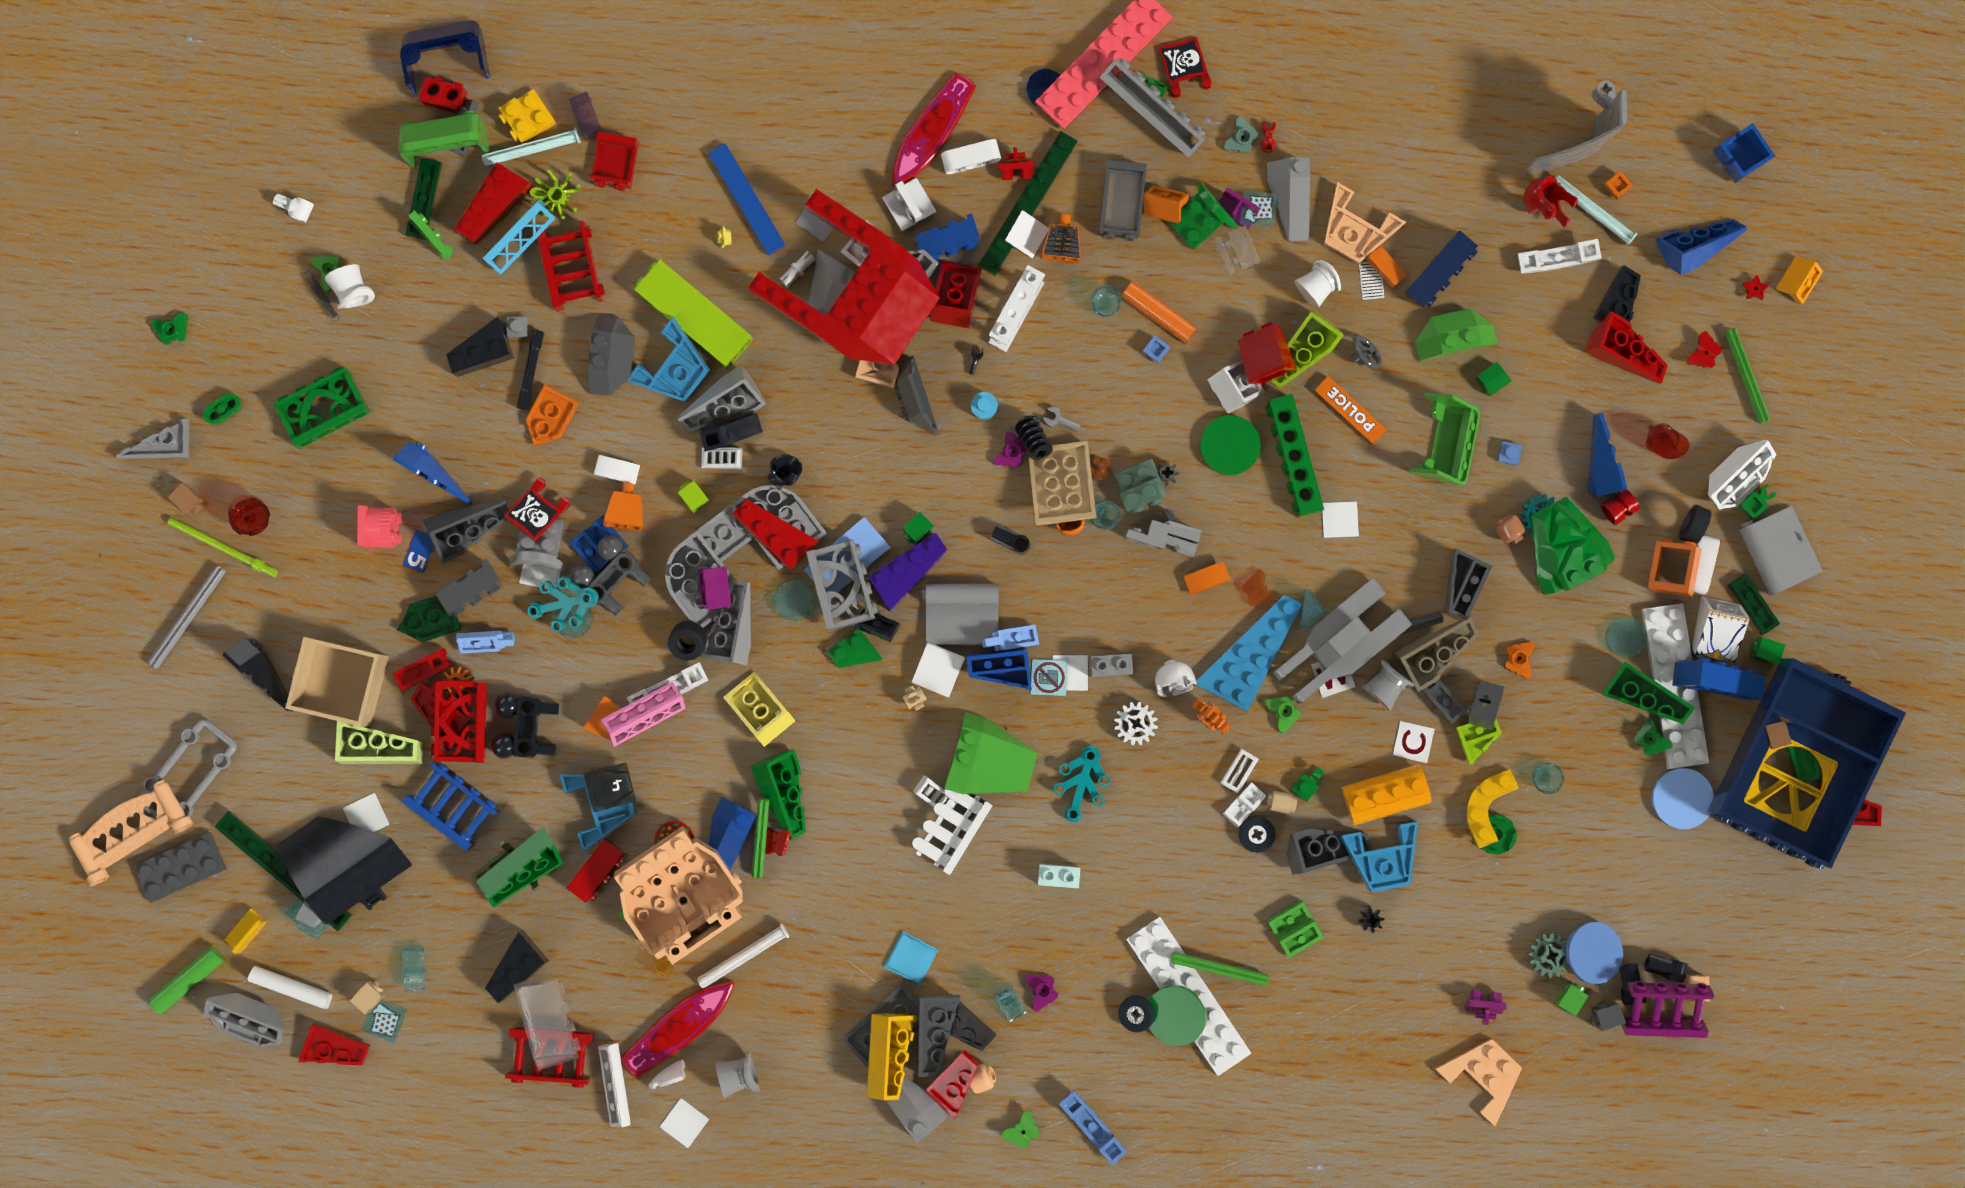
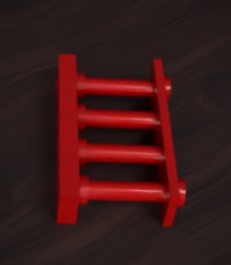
M583 220L579 221L580 230L554 236L548 235L544 230L538 236L552 306L556 312L564 310L563 304H566V301L596 295V299L599 302H603L602 295H605L603 284H599L589 239L592 237L590 226H587ZM583 237L585 249L559 255L552 254L551 246L553 244ZM587 257L589 268L564 274L556 273L555 266L560 262ZM587 276L592 277L594 287L565 294L560 292L559 285L562 282Z
M512 1027L509 1029V1037H513L514 1041H516L514 1072L505 1074V1079H511L512 1083H523V1080L571 1083L572 1087L583 1088L584 1085L590 1083L591 1078L583 1077L585 1047L588 1046V1043L594 1041V1033ZM527 1039H535V1043H537L534 1074L522 1073L524 1042ZM547 1040H553L557 1044L554 1075L542 1074L544 1047ZM567 1042H576L575 1045L577 1046L575 1077L563 1076L564 1053Z

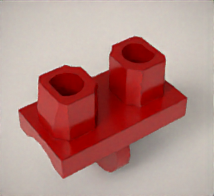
M1013 147V153H1006V159H1014V161L998 162V169L1001 172L1002 179L1013 180V169H1020L1021 179H1031L1032 168H1035L1034 160L1018 161L1020 158H1026L1025 152L1018 153L1017 147Z

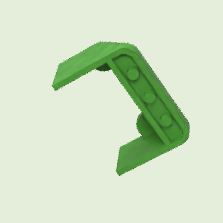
M473 111L464 112L460 116L420 123L405 122L399 128V153L412 168L416 167L414 156L472 145H479L485 154L490 153L485 122Z
M1424 393V397L1433 401L1431 414L1438 421L1431 459L1425 458L1420 463L1419 468L1409 467V472L1425 479L1463 486L1468 480L1480 420V411L1476 406L1455 395Z

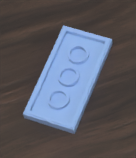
M865 517L832 544L836 545L852 539L855 544L859 543L862 552L859 560L860 563L865 564L866 569L891 548ZM847 550L841 551L837 556V563H840L843 556H845L846 562H850L852 559L851 553ZM833 553L819 556L817 559L818 561H832ZM855 563V565H854L852 568H850V569L853 570L855 573L858 574L857 567H856V563ZM808 565L803 570L814 581L810 565ZM830 569V573H824L825 579L832 577L833 569ZM837 571L835 581L826 587V592L833 591L839 593L853 580L846 574Z

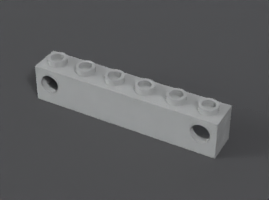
M1117 57L1099 78L1189 158L1207 138L1204 135L1205 131L1198 125H1192L1189 122L1191 120L1189 116L1184 112L1179 113L1175 109L1176 105L1170 99L1166 98L1165 100L1159 95L1161 93L1160 90L1154 85L1149 86L1145 82L1146 78L1137 71L1135 73L1129 68L1131 65L1127 60ZM1115 66L1124 72L1122 77H1115L1113 75V68ZM1192 133L1198 139V142L1190 144L1187 141V135Z

